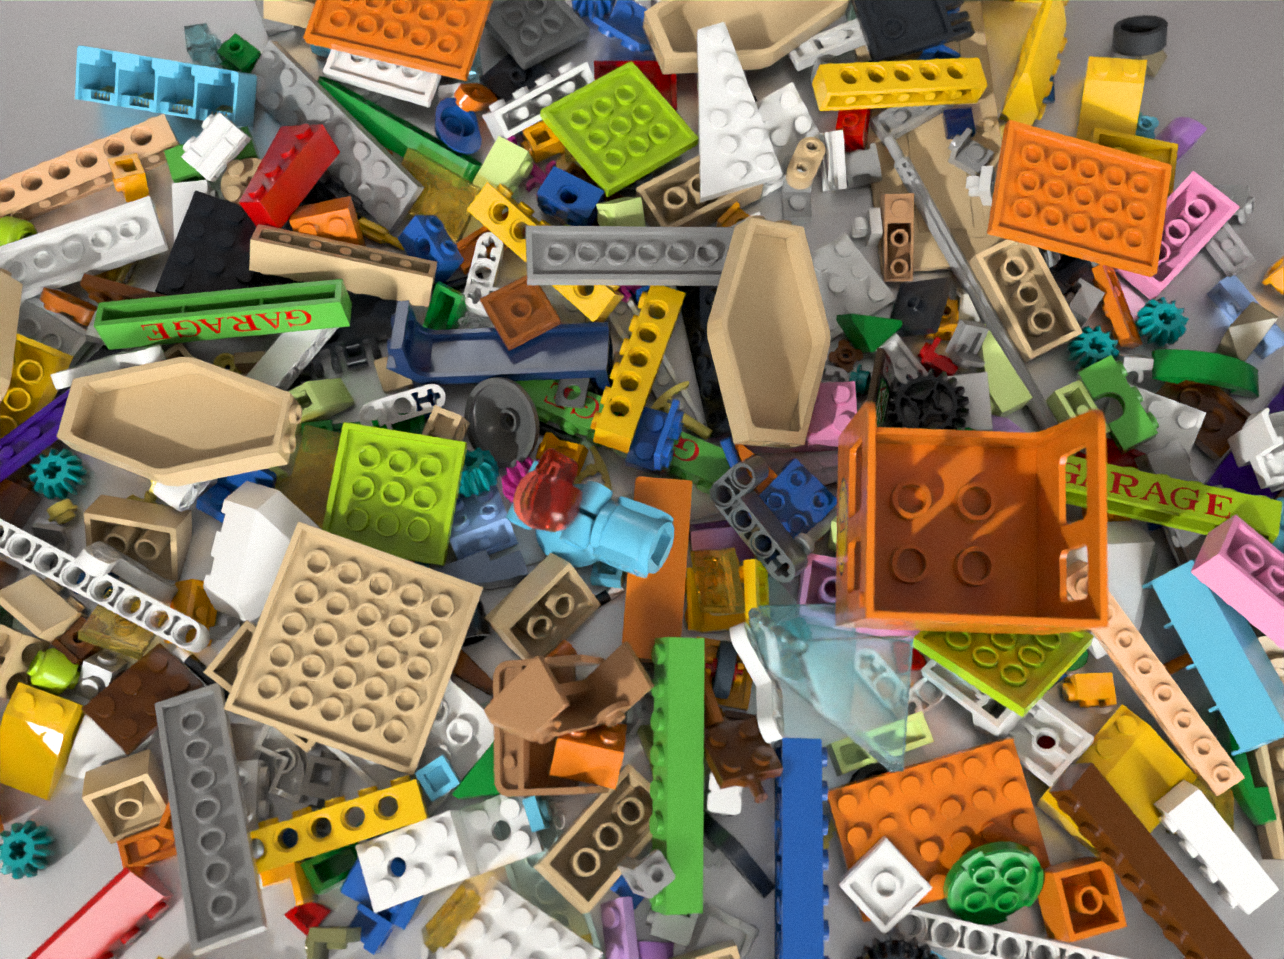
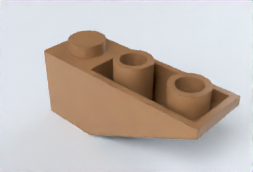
M914 193L881 194L880 211L883 230L881 246L884 282L913 281Z

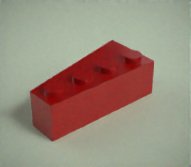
M323 124L280 127L239 201L256 227L258 224L281 229L340 153Z

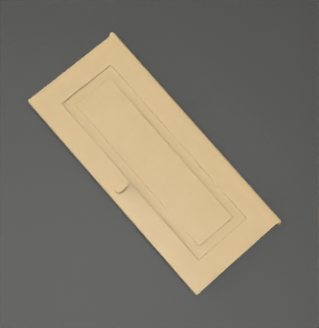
M981 1L964 2L959 12L968 11L970 19L967 21L972 22L975 34L958 42L952 41L943 44L960 53L961 57H979L988 84L977 103L955 104L952 108L896 139L905 157L908 156L967 262L974 255L1006 240L1005 238L987 234L991 206H983L980 196L971 197L968 195L969 189H966L967 177L971 175L948 162L951 150L948 148L957 134L962 135L969 128L973 130L970 139L994 152L986 166H994L995 173L997 174L1002 141ZM865 45L855 49L857 62L862 63L871 60ZM923 51L892 61L918 60ZM873 108L871 118L889 108ZM869 126L866 147L868 150L871 143H876L882 181L871 183L873 208H880L881 194H905L909 192L894 167L895 161L886 145L884 146ZM914 203L913 272L951 269ZM880 239L878 244L881 274L883 275L882 246Z

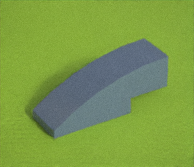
M487 550L433 569L478 585L484 589L518 584L529 574L520 550L492 561Z

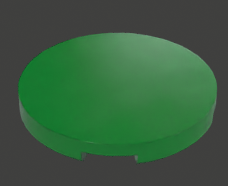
M992 842L969 851L957 860L945 878L944 896L950 909L962 921L983 926L996 925L1008 921L1007 916L1017 912L1024 906L1029 908L1034 903L1043 887L1044 872L1034 853L1027 847L1014 842Z

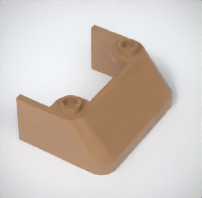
M623 642L584 680L558 684L544 657L539 655L485 707L484 712L492 725L529 741H538L542 744L553 739L555 736L606 724L608 727L619 724L625 719L624 713L654 687V684L629 642Z
M581 654L544 657L558 684L576 681V667L600 665L605 660V658ZM535 658L501 662L493 674V699ZM494 725V782L500 794L507 797L609 793V788L602 786L579 787V781L549 775L555 752L554 738L540 744L538 741H529Z

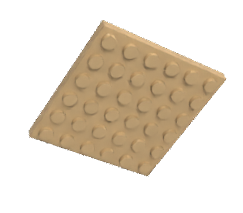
M298 521L224 710L414 776L484 588Z

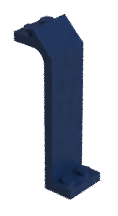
M409 300L397 301L396 313L391 316L392 334L387 340L388 359L386 369L422 385L480 383L495 377L508 378L513 381L591 378L592 384H597L599 395L603 394L606 386H612L610 375L613 369V343L608 322L560 324L508 351L495 327L432 330L422 326L417 321Z

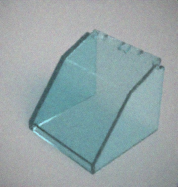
M836 603L761 605L759 609L756 607L750 609L748 613L750 620L748 621L765 668L890 772L904 771L913 637L910 635L855 637L856 628L835 627Z

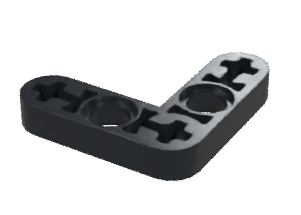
M704 810L703 835L725 855L745 881L765 899L776 886L740 842Z

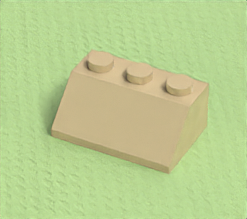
M101 494L84 511L86 547L98 541L104 542L161 577L179 581L192 539V510L186 509L179 512L170 506Z
M550 553L484 619L500 639L521 659H532L539 655L546 657L562 640H567L601 604L571 563Z

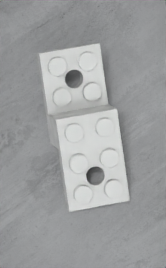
M933 659L921 669L922 676L972 713L975 730L991 742L1006 737L1013 738L1021 765L1051 788L1071 764H1075L1094 742V736L1042 699L1022 718ZM1042 736H1049L1055 740L1056 744L1053 748L1043 749L1037 744V740Z
M501 794L461 810L444 812L356 845L374 913L545 851L539 832L532 833L522 801L527 796L507 797ZM501 820L506 821L510 826V835L505 840L498 839L494 833L496 823ZM396 857L402 858L406 863V871L401 877L395 876L391 871V863Z

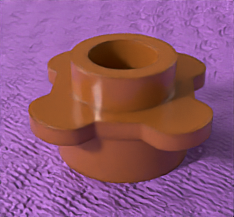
M840 340L836 350L828 355L830 363H833L835 367L844 369L847 373L852 372L855 363L863 358L862 351L850 346L848 340ZM847 354L848 358H844L843 355Z

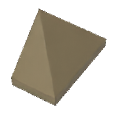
M1252 301L1228 327L1216 351L1223 355L1246 361L1279 317Z

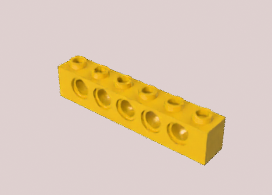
M979 57L820 64L812 82L819 111L977 103L988 85Z
M487 182L467 211L526 262V239L522 235L524 227L527 225H551L543 219L538 221L533 216L535 211L523 201L518 203L512 198L514 193L502 183L495 185ZM508 207V217L503 221L502 211ZM552 285L592 322H604L624 297L618 291L619 285H594V290L590 295H587L585 292L586 285Z
M652 285L648 293L642 292L637 307L641 309L639 316L634 314L628 330L632 332L630 339L624 338L619 355L623 356L621 363H614L610 379L614 380L611 387L606 386L602 394L600 403L604 405L602 412H595L590 429L595 430L593 442L628 454L679 317L686 293L666 286ZM633 363H637L642 366H635L633 365ZM628 387V388H631V389L634 390V391H627V390H624L623 388ZM620 412L625 416H616L613 413Z
M410 775L391 780V787L378 791L377 785L357 791L358 798L345 801V797L340 796L325 801L326 808L314 812L311 806L291 812L292 819L279 822L278 817L259 822V829L250 832L252 841L259 839L264 845L262 856L258 859L255 858L257 873L260 874L430 818L419 780H411ZM388 796L394 797L398 802V809L392 816H386L381 810L382 801ZM354 807H360L365 813L364 822L358 827L353 826L349 822V813ZM323 817L327 818L332 826L331 832L326 837H321L316 832V824ZM289 828L294 829L298 835V841L292 848L287 847L283 842V834Z

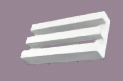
M843 130L819 134V140L825 145V155L821 163L823 191L847 189Z

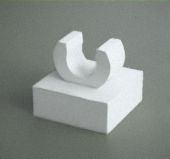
M982 166L980 177H967L966 189H969L968 195L971 197L980 196L983 206L992 205L996 181L994 166Z
M869 208L865 218H855L854 225L851 226L852 237H865L866 247H877L882 237L880 208Z
M1119 353L1115 359V362L1120 360L1123 363L1127 373L1134 371L1133 381L1141 383L1144 379L1142 370L1152 371L1154 362L1153 358L1146 355Z

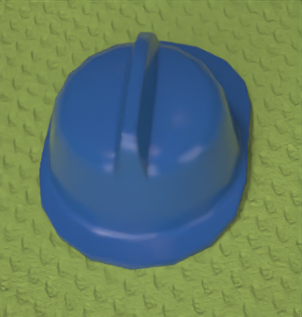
M456 98L441 100L436 107L434 130L437 138L444 141L447 146L463 154L477 152L482 145V139L475 112L462 110L456 104Z

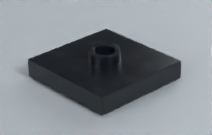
M508 53L481 76L479 82L491 90L497 97V100L504 99L506 103L514 98L512 93L518 89L527 86L530 90L537 86L535 82L537 79L547 74H550L551 77L554 76L540 63L523 70Z
M948 277L902 283L890 319L902 320V327L895 333L899 337L937 333L953 281Z

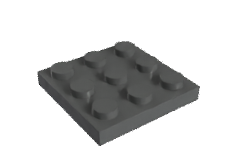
M493 0L485 24L489 32L523 70L589 37L590 28L564 0Z

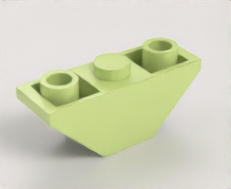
M341 378L307 381L289 391L302 408V419L296 426L295 436L302 433L301 423L324 421L355 404Z

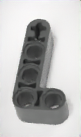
M753 455L732 466L711 486L710 499L776 581L787 583L805 570L808 559L803 549L754 491L767 478L769 467L762 457ZM746 468L751 471L752 478L748 475ZM726 486L730 489L732 496L728 493ZM746 511L750 513L752 520L748 518ZM766 536L770 538L772 544L767 541Z

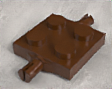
M719 706L724 721L718 725L704 727V758L720 790L734 786L748 787L756 803L764 802L768 798V794L761 782L765 779L781 776L783 766L771 744L764 740L756 717L729 721L723 712V708Z

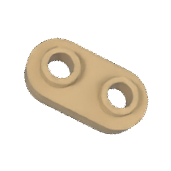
M806 137L798 143L788 164L785 176L787 183L791 187L806 189L812 185L825 155V145L821 140L815 137Z

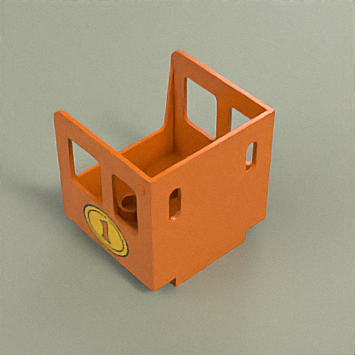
M865 401L838 437L835 627L1047 635L1109 628L1106 423L1103 412L1091 409L1043 431L1029 433L876 427L875 403L873 401ZM1086 447L1087 513L1084 519L1067 525L1066 460L1068 456ZM1086 546L1088 552V593L1084 599L1068 601L1067 554L1071 550Z

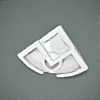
M85 715L74 740L65 774L72 777L85 778V772L128 756ZM152 734L129 756L146 750L155 735Z
M264 724L253 747L256 751L251 759L266 760V767L270 768V784L268 787H264V789L272 794L300 804L303 795L299 794L306 769L305 763L302 762L297 749L298 745L275 727Z

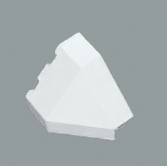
M246 481L224 500L221 511L225 513L222 530L216 531L211 556L215 558L211 574L205 576L203 588L215 610L243 621L259 619L298 521L318 529L321 528L279 490Z
M1137 521L1107 522L1108 590L1139 632L1150 589H1143L1142 585L1152 581L1158 559L1155 542ZM1086 546L1068 552L1066 568L1077 560L1088 563ZM1094 636L1092 644L1088 648L1098 660L1107 653Z

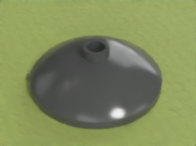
M495 377L480 382L471 391L465 406L464 418L470 423L466 432L474 450L479 447L482 451L489 450L495 461H497L499 468L516 466V460L522 463L527 457H530L537 445L539 419L536 407L526 390L513 380Z

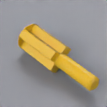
M364 217L359 219L363 236L380 244L387 242L405 251L398 238L390 235V232L385 227Z

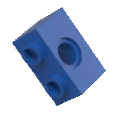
M553 166L537 191L538 207L549 216L555 215L565 220L568 225L592 226L598 215L596 204L605 202V191ZM568 199L575 200L573 203H565L564 201Z
M415 215L398 236V240L408 256L437 262L434 283L439 281L442 283L447 282L464 262L457 245L451 240L442 221L436 215Z

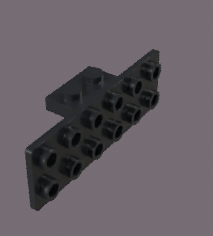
M676 286L678 291L686 293L681 308L706 424L708 428L713 430L710 438L716 439L731 430L707 338V323L718 286Z

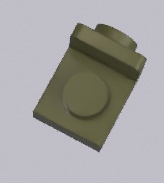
M309 927V934L305 940L307 959H328L329 949H347L348 943L361 940V927Z

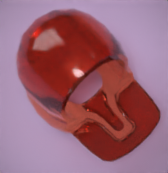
M554 448L545 450L535 470L526 474L520 480L515 490L513 506L514 512L520 521L531 528L551 533L566 530L574 522L580 510L583 495L580 489L573 486L578 471V464L574 459Z

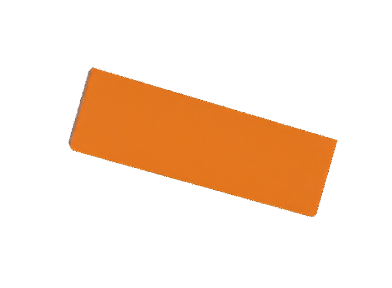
M641 476L635 479L634 500L657 508L674 519L672 522L674 526L672 548L660 570L654 574L649 573L647 578L631 573L627 574L622 643L629 642L640 662L653 663L651 651L655 644V638L681 637L693 483L691 480Z

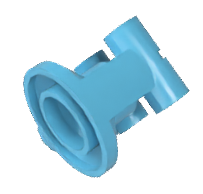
M534 461L528 473L538 477L545 471L547 464ZM551 466L544 478L531 488L526 498L527 507L538 514L545 513L552 500L550 483L555 469ZM557 471L556 476H555V481H556V479H557V477H558V475H559V472H558V471ZM589 480L586 484H573L561 488L560 491L564 492V501L556 520L546 528H535L537 542L547 556L553 553L570 562L574 568L585 567L600 560L642 578H647L649 573L654 574L660 570L668 558L674 540V526L672 523L674 519L669 514L622 496L615 502L611 499L613 492L609 488ZM512 503L506 519L524 529L531 530L532 527L519 520L514 512ZM573 509L568 521L560 523L563 516Z

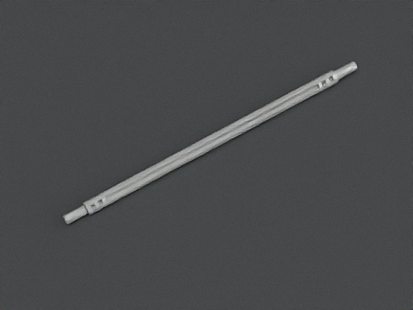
M893 135L887 136L883 142L895 161L894 167L908 192L914 193V203L960 286L969 294L981 323L986 324L1033 397L1027 403V406L1041 431L1057 425L1056 418L908 156L905 157Z

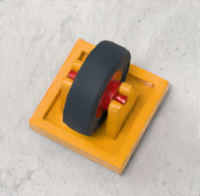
M705 638L704 667L718 706L747 711L753 680L736 652L733 643L725 640Z

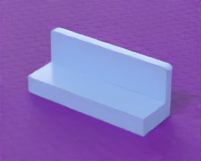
M1227 276L1207 293L1231 324L1252 301L1259 304L1236 276L1230 278ZM1274 323L1254 349V352L1261 360L1284 346V333L1276 323Z

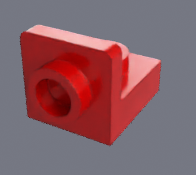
M936 336L932 344L926 341L917 355L921 359V365L927 372L931 368L934 369L936 377L942 371L946 372L947 376H954L959 367L953 364V361L947 356L938 355L934 352L942 339Z

